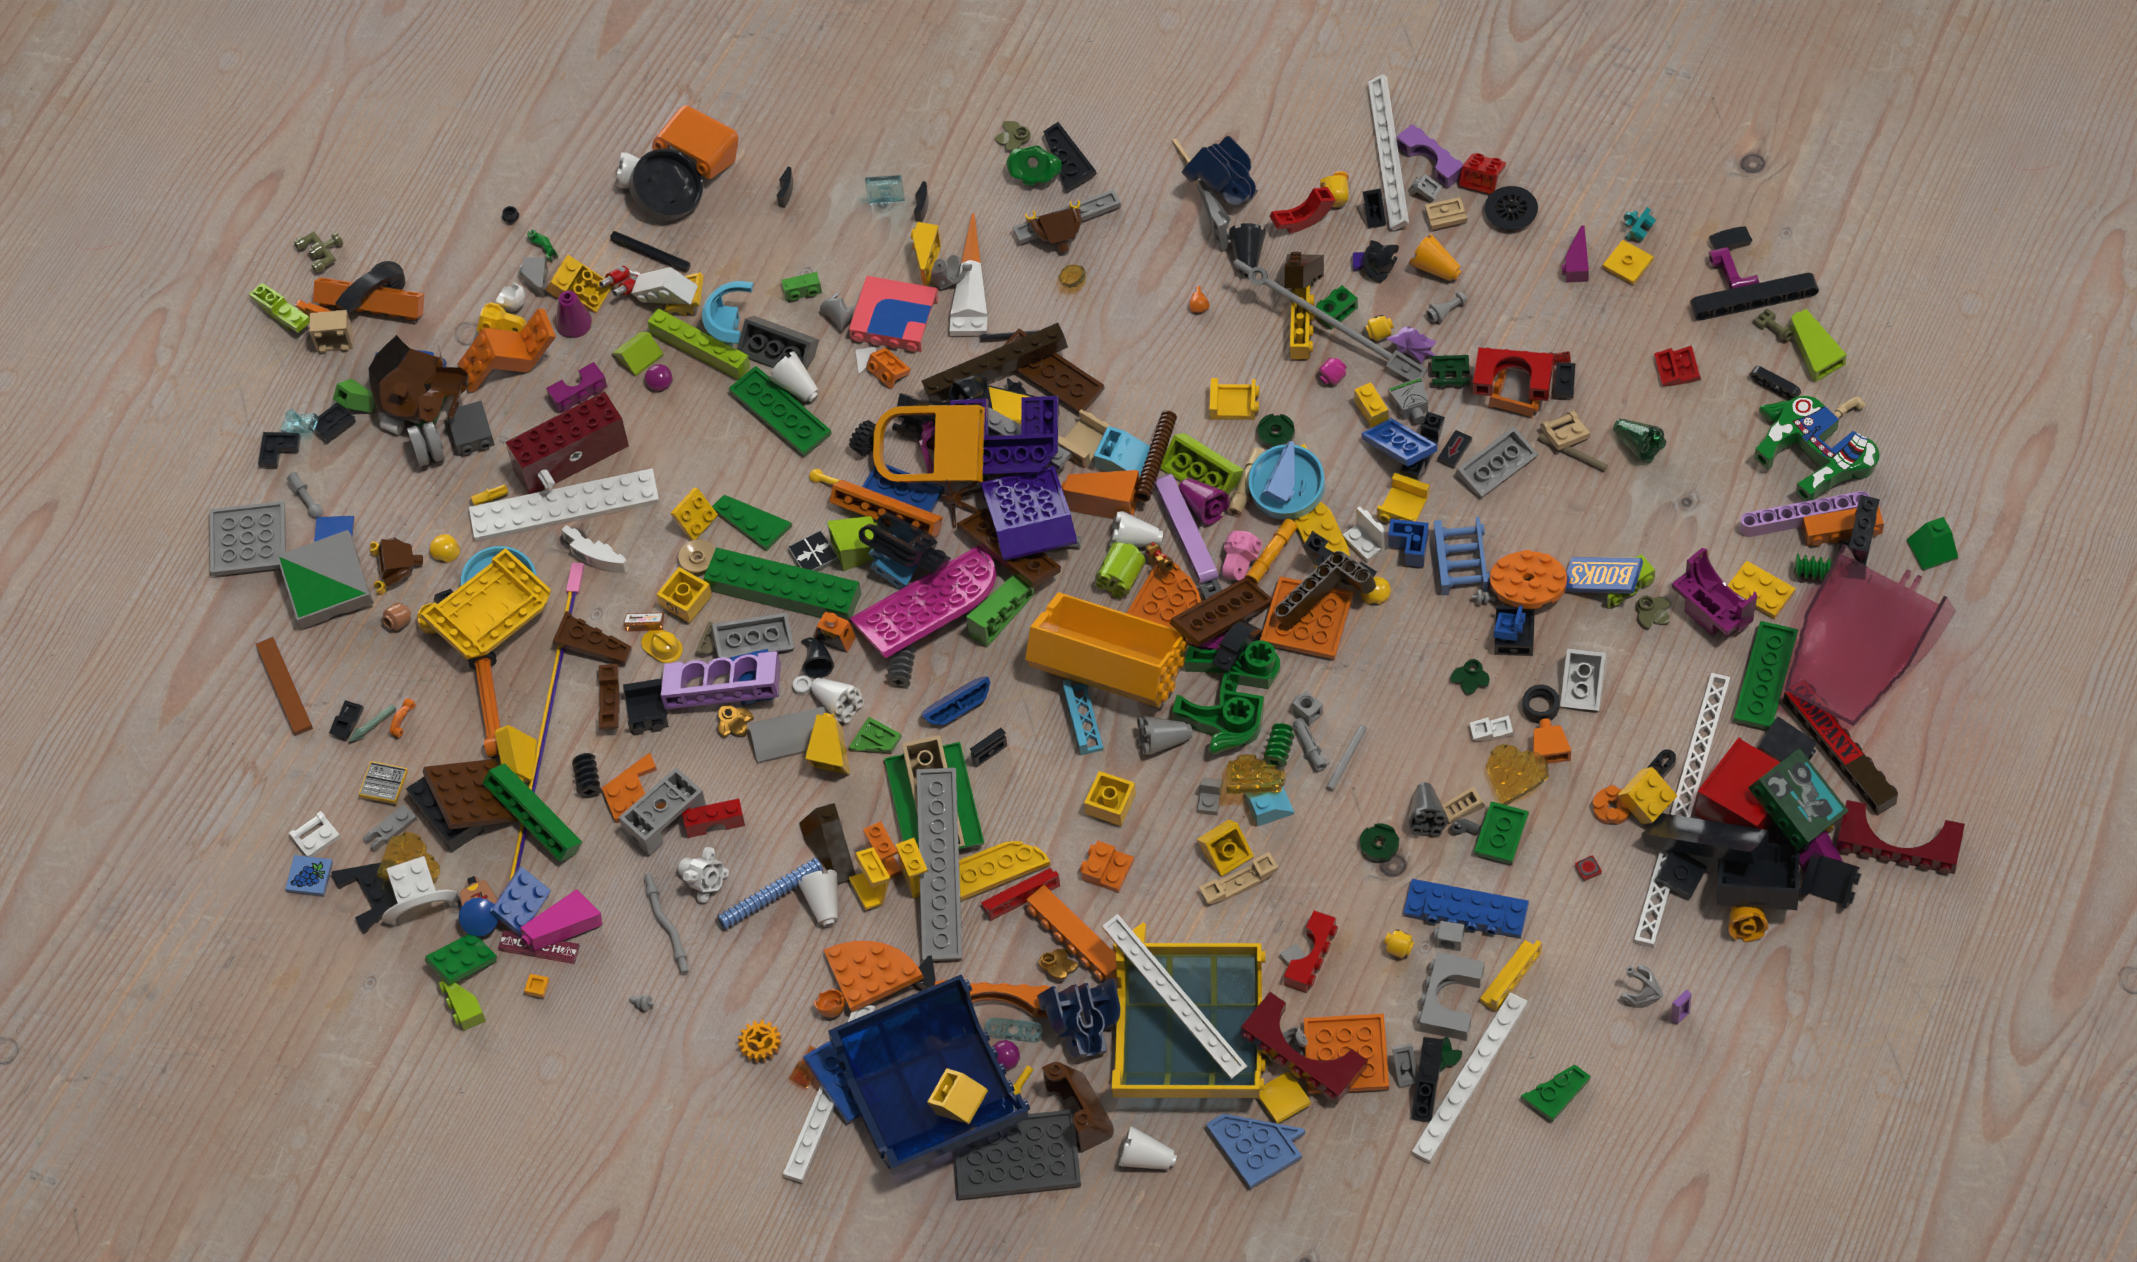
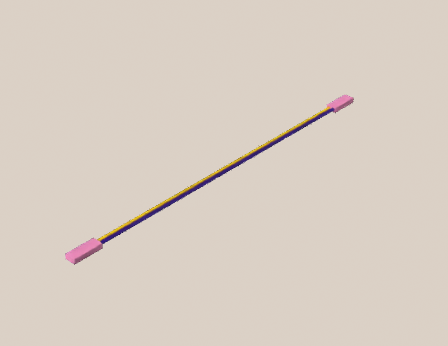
M584 563L571 564L566 588L568 598L565 611L571 614L575 596L580 592L585 567ZM557 646L539 733L532 780L529 782V788L534 793L536 791L565 648ZM522 823L520 825L509 881L520 867L527 834V828ZM498 919V921H497L498 924L505 925L503 922H501V921Z

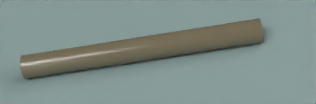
M1541 433L1538 440L1555 448L1545 434ZM1570 446L1560 449L1604 472L1608 467L1607 464Z

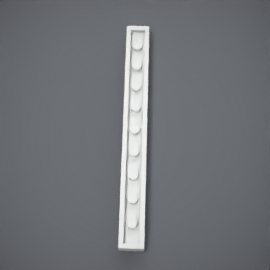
M1382 74L1368 81L1389 224L1390 228L1395 231L1409 224L1388 80Z
M1116 914L1106 922L1102 929L1226 1075L1232 1080L1244 1071L1247 1065L1123 919Z
M1511 992L1509 993L1412 1150L1413 1156L1429 1164L1431 1163L1528 1005L1527 1000Z
M867 1005L852 1012L848 1022L875 1011V1006ZM868 1028L842 1038L845 1050L853 1061L857 1056ZM821 1085L783 1172L784 1178L803 1183L835 1108V1105Z

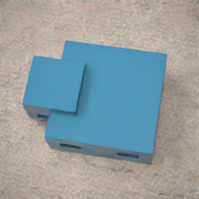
M873 548L868 553V555L875 559L870 569L899 589L904 588L908 584L918 567L916 564H914V567L904 566Z

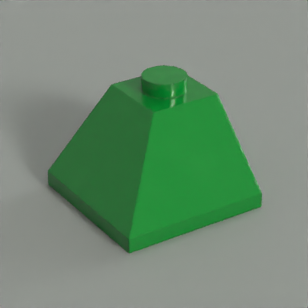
M1944 517L1926 522L1907 538V543L1922 571L1958 559L1953 534Z

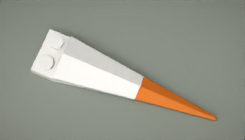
M972 213L959 275L963 270V263L972 264V270L967 271L965 278L956 285L950 313V336H981V334H987V310L975 214Z

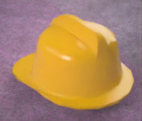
M662 629L648 631L641 640L642 648L662 663L677 661L683 652L682 643L672 633Z

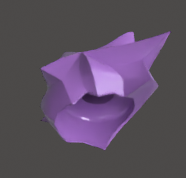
M1410 326L1403 327L1396 335L1387 338L1397 344V351L1402 354H1409L1420 364L1423 363L1425 356H1436L1430 350L1437 341L1425 337L1424 333L1420 335L1418 330Z

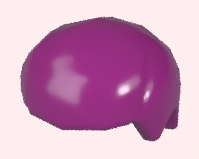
M654 364L645 373V383L653 391H664L673 381L672 372L663 364Z
M1002 1040L993 1045L998 1053V1058L996 1059L999 1064L1002 1063L1005 1070H1011L1018 1064L1020 1052L1016 1044L1012 1041Z

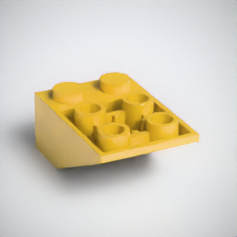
M567 255L544 290L558 299L562 292L573 291L587 310L596 313L613 286L606 285L600 287L599 282L605 278L570 255Z

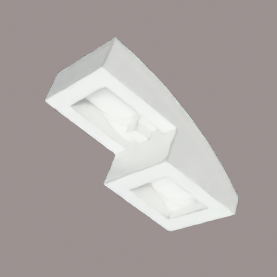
M1509 715L1491 721L1487 717L1470 722L1474 741H1488L1514 736Z

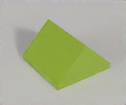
M639 332L612 352V355L635 377L664 356L650 332Z

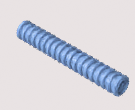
M812 858L811 862L807 861L806 865L802 864L801 868L797 867L796 871L792 870L791 874L787 873L786 877H781V880H775V883L772 882L770 886H765L764 890L761 888L759 893H754V896L750 895L748 899L745 898L738 905L734 904L733 908L729 907L728 911L724 910L723 914L719 913L717 918L721 926L727 930L729 929L728 926H734L735 922L739 923L740 919L744 920L745 916L749 917L750 913L754 914L755 910L759 911L760 907H765V904H771L770 901L774 902L776 898H781L782 894L786 895L787 891L791 892L792 888L796 889L797 885H799L798 880L802 881L801 877L821 870L823 873L820 862L816 858Z

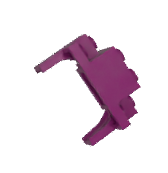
M1701 548L1687 559L1686 572L1672 583V588L1685 599L1684 612L1710 635H1713L1718 630H1721L1726 636L1734 629L1741 632L1754 621L1757 593L1755 591L1746 600L1728 587L1712 567L1708 550L1705 548Z

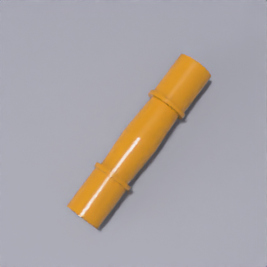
M1288 518L1284 520L1279 529L1273 534L1274 537L1265 547L1260 557L1255 559L1254 564L1245 575L1256 585H1258L1265 573L1269 571V566L1277 558L1284 545L1288 544L1289 539L1298 528V525L1293 520Z

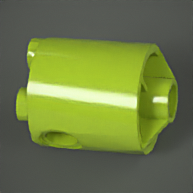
M1113 543L1103 560L1100 570L1096 573L1095 585L1100 589L1112 592L1114 597L1121 599L1123 595L1130 593L1134 581L1138 578L1146 562L1144 555L1133 544Z

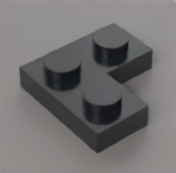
M263 432L258 460L259 467L278 468L280 452H299L300 433Z

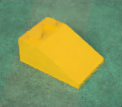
M917 222L915 229L913 228L911 231V239H913L912 249L915 250L922 284L929 287L931 271L941 250L939 226Z

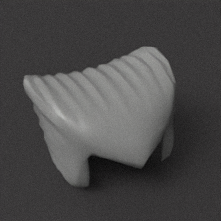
M836 293L821 304L820 311L829 317L838 326L840 331L843 332L844 328L853 318L855 307L847 308L843 298H837L841 293Z

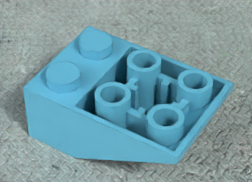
M1108 426L1094 454L1095 468L1107 472L1137 470L1139 471L1140 478L1150 446L1126 431Z

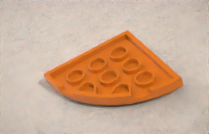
M1174 563V568L1168 571V576L1163 578L1155 564L1126 614L1174 628L1169 624L1171 618L1200 603L1201 598L1190 576H1187L1176 563Z
M851 941L824 949L851 1012L924 979L918 966L907 954L885 943Z

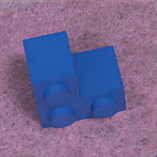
M1390 520L1388 547L1405 549V565L1424 567L1429 523Z

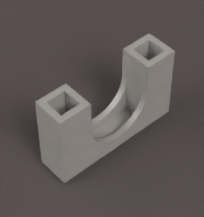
M1437 952L1436 959L1431 961L1430 970L1432 975L1431 977L1428 976L1425 988H1428L1427 994L1422 996L1421 1005L1424 1007L1422 1012H1418L1417 1023L1420 1024L1421 1032L1467 1041L1471 1026V1014L1443 1007L1437 1000V994L1442 988L1450 984H1462L1480 988L1484 974V961Z

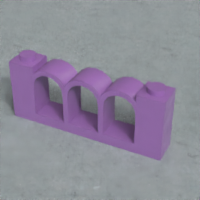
M777 651L758 653V657L747 654L738 657L734 661L729 658L720 657L710 661L708 664L700 660L690 661L685 664L684 662L665 663L661 690L665 709L778 697L781 672ZM756 671V680L739 682L740 676L745 672ZM730 674L729 683L712 685L713 680L717 676ZM704 677L703 686L686 688L687 683L691 679Z

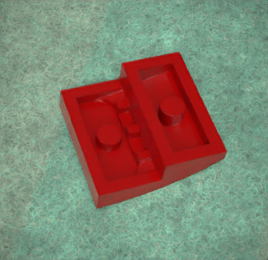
M1692 345L1676 351L1669 348L1654 353L1663 386L1680 385L1701 380Z

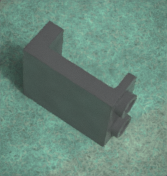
M482 400L458 407L456 414L452 418H449V410H446L459 456L468 455L482 449L485 450L495 445Z

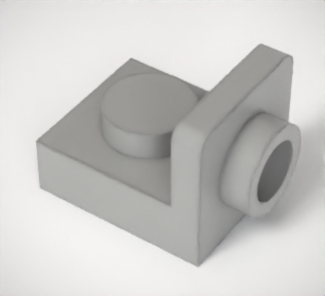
M1424 174L1420 178L1416 177L1412 182L1411 187L1413 188L1410 194L1414 195L1418 192L1432 202L1442 186Z

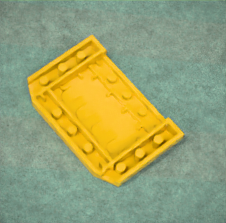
M505 548L492 558V563L439 604L433 603L421 613V618L465 659H471L487 655L540 614L551 595V589Z

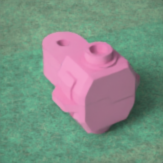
M1232 531L1228 534L1223 548L1227 552L1222 568L1225 579L1241 580L1245 577L1250 562L1258 558L1263 542L1259 538L1246 531Z

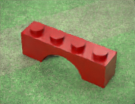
M1313 910L1306 926V932L1315 945L1314 949L1308 956L1290 961L1284 975L1285 986L1307 993L1309 987H1313L1316 980L1315 973L1317 970L1320 971L1323 965L1324 953L1328 954L1331 946L1330 940L1336 936L1338 931L1335 917Z

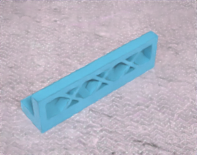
M1070 679L1062 681L1080 754L1085 755L1102 751L1103 745L1087 686L1082 683L1071 685ZM1083 690L1084 695L1081 699L1074 697L1073 692ZM1081 705L1088 708L1085 716L1078 712ZM1085 721L1093 725L1089 732L1083 729L1082 725ZM1089 738L1097 741L1098 745L1088 747L1087 741Z

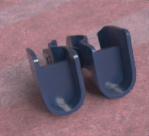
M1226 136L1219 144L1215 143L1208 148L1202 147L1181 172L1190 182H1195L1200 178L1211 189L1222 193L1230 204H1241L1256 196L1258 192L1255 182L1249 174L1251 159L1231 136Z
M1113 978L1091 989L1088 983H1083L1080 986L1074 984L1058 993L1057 988L1052 986L1037 995L1039 1007L1047 1013L1054 1033L1058 1037H1066L1067 1049L1072 1057L1077 1058L1105 1054L1107 1052L1103 1030L1111 1028L1118 1022L1121 1009ZM1081 1011H1082V1013H1083V1017H1084L1085 1024L1083 1023L1082 1018H1081V1014H1080Z

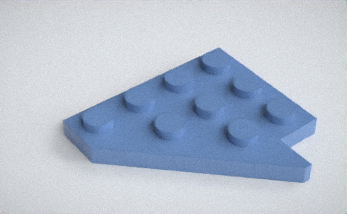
M1222 1114L1206 1124L1211 1135L1250 1189L1302 1159V1155L1293 1144V1141L1305 1135L1303 1128Z

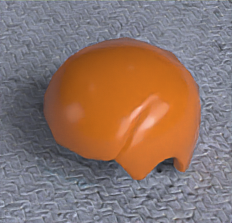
M829 989L819 993L818 1000H814V1005L822 1016L834 1018L843 1011L846 999L842 992L836 989Z

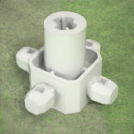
M711 847L704 848L703 858L691 859L686 857L681 860L678 867L679 874L683 876V880L691 888L699 890L697 891V900L699 902H707L710 892L718 891L722 886L723 879L729 875V870L724 868L722 862L714 860L715 850Z

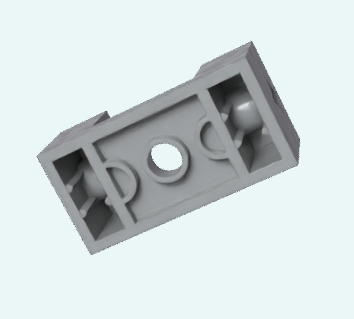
M673 769L619 817L623 833L644 852L651 855L663 844L661 831L686 809L706 805L703 791L679 769ZM659 803L666 804L663 809L656 808Z

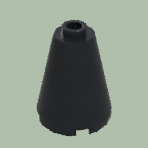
M1242 223L1241 227L1235 228L1234 225L1229 229V237L1235 260L1238 259L1251 268L1258 267L1266 235L1265 228L1262 230L1261 225ZM1238 269V272L1242 274V276L1248 277L1247 273Z

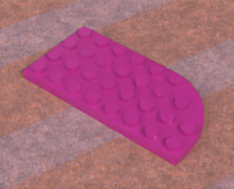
M977 546L953 559L947 566L935 574L930 572L852 616L850 621L884 658L892 656L904 647L943 627L950 621L959 618L969 610L975 609L986 598L995 584L996 568L994 562L985 550Z

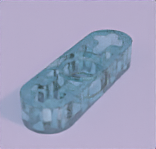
M994 1017L988 1019L985 1023V1029L991 1038L1032 1043L1039 1042L1043 1038L1042 1026L1037 1022ZM994 1025H997L998 1028H996L995 1031H992L991 1028H993ZM1017 1026L1020 1028V1031L1017 1034H1011L1009 1028ZM1023 1028H1026L1025 1035H1023ZM1033 1029L1037 1030L1035 1035H1031Z

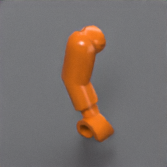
M405 699L402 707L393 716L389 729L392 736L400 738L403 735L404 731L400 728L402 719L407 715L408 711L416 706L414 704L415 701L412 699Z

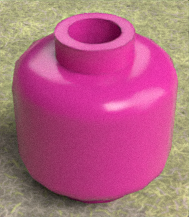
M1337 357L1335 359L1328 358L1319 368L1321 374L1319 378L1326 385L1329 383L1337 385L1346 376L1345 369L1347 367Z

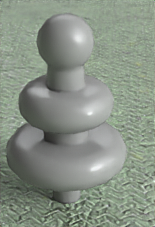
M1481 589L1477 590L1476 595H1472V599H1476L1477 605H1481L1482 601L1484 604H1488L1489 601L1496 602L1498 600L1496 595L1489 596L1488 592H1485L1483 595Z
M639 995L637 998L631 996L629 999L631 1003H636V1006L642 1008L643 1011H648L651 1006H654L650 995Z

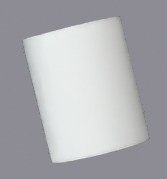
M384 414L380 421L381 428L397 435L402 433L405 426L404 420L388 414Z

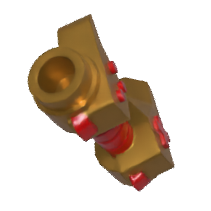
M1152 542L1145 546L1149 564L1157 565L1162 578L1168 576V571L1174 568L1173 560L1168 555L1162 553V549L1157 543Z

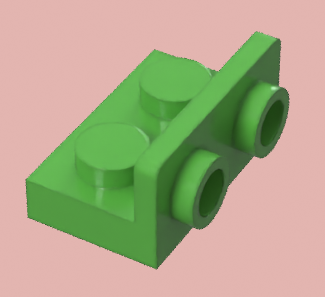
M817 272L781 280L786 301L822 293Z

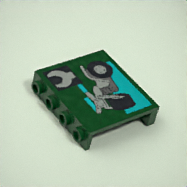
M1800 748L1748 787L1797 851L1849 811Z

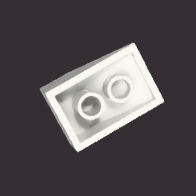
M1567 649L1560 707L1599 711L1608 654Z

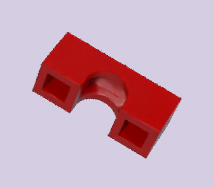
M739 798L686 809L682 813L688 838L706 835L707 828L716 824L724 825L726 830L745 826Z

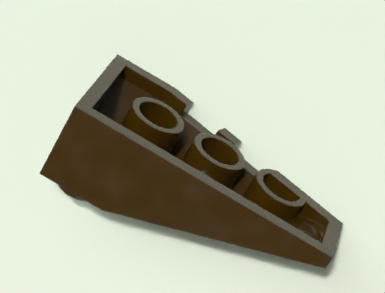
M832 803L815 808L799 822L804 841L814 851V854L820 859L827 871H836L838 885L850 882L849 877L856 874L836 805Z

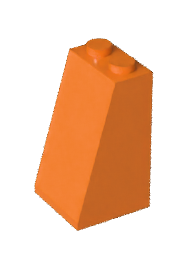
M1139 471L1068 474L1066 481L1062 482L1061 487L1069 510L1110 519L1116 518L1117 511H1123L1133 516L1138 502L1134 493L1139 482Z

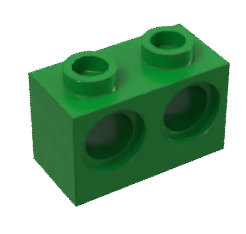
M1341 285L1339 288L1332 290L1324 300H1320L1316 308L1342 322L1358 308V298ZM1318 318L1322 323H1324V324H1325L1328 328H1330L1331 330L1334 328V327L1331 326L1330 324H1328V323H1326L1325 321H1323L1322 319Z

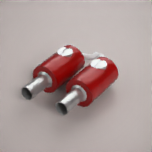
M621 266L607 273L605 279L600 281L599 285L604 287L606 285L614 286L619 283L618 288L612 291L613 296L616 297L620 294L628 295L632 292L640 273L637 271L632 272L626 266Z

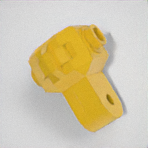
M490 302L486 303L481 310L477 331L480 333L483 328L521 332L527 322L520 316L506 313L499 304Z

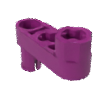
M1728 247L1709 251L1711 266L1721 265L1730 289L1759 283L1757 274L1746 278L1739 277Z

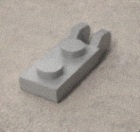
M403 804L374 829L366 833L363 840L366 843H370L378 837L371 844V848L376 851L397 837L413 824L417 818Z

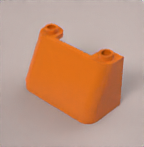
M684 105L674 113L654 138L652 149H669L672 146L696 159L698 172L702 176L711 179L735 163L739 137L732 128L690 106Z

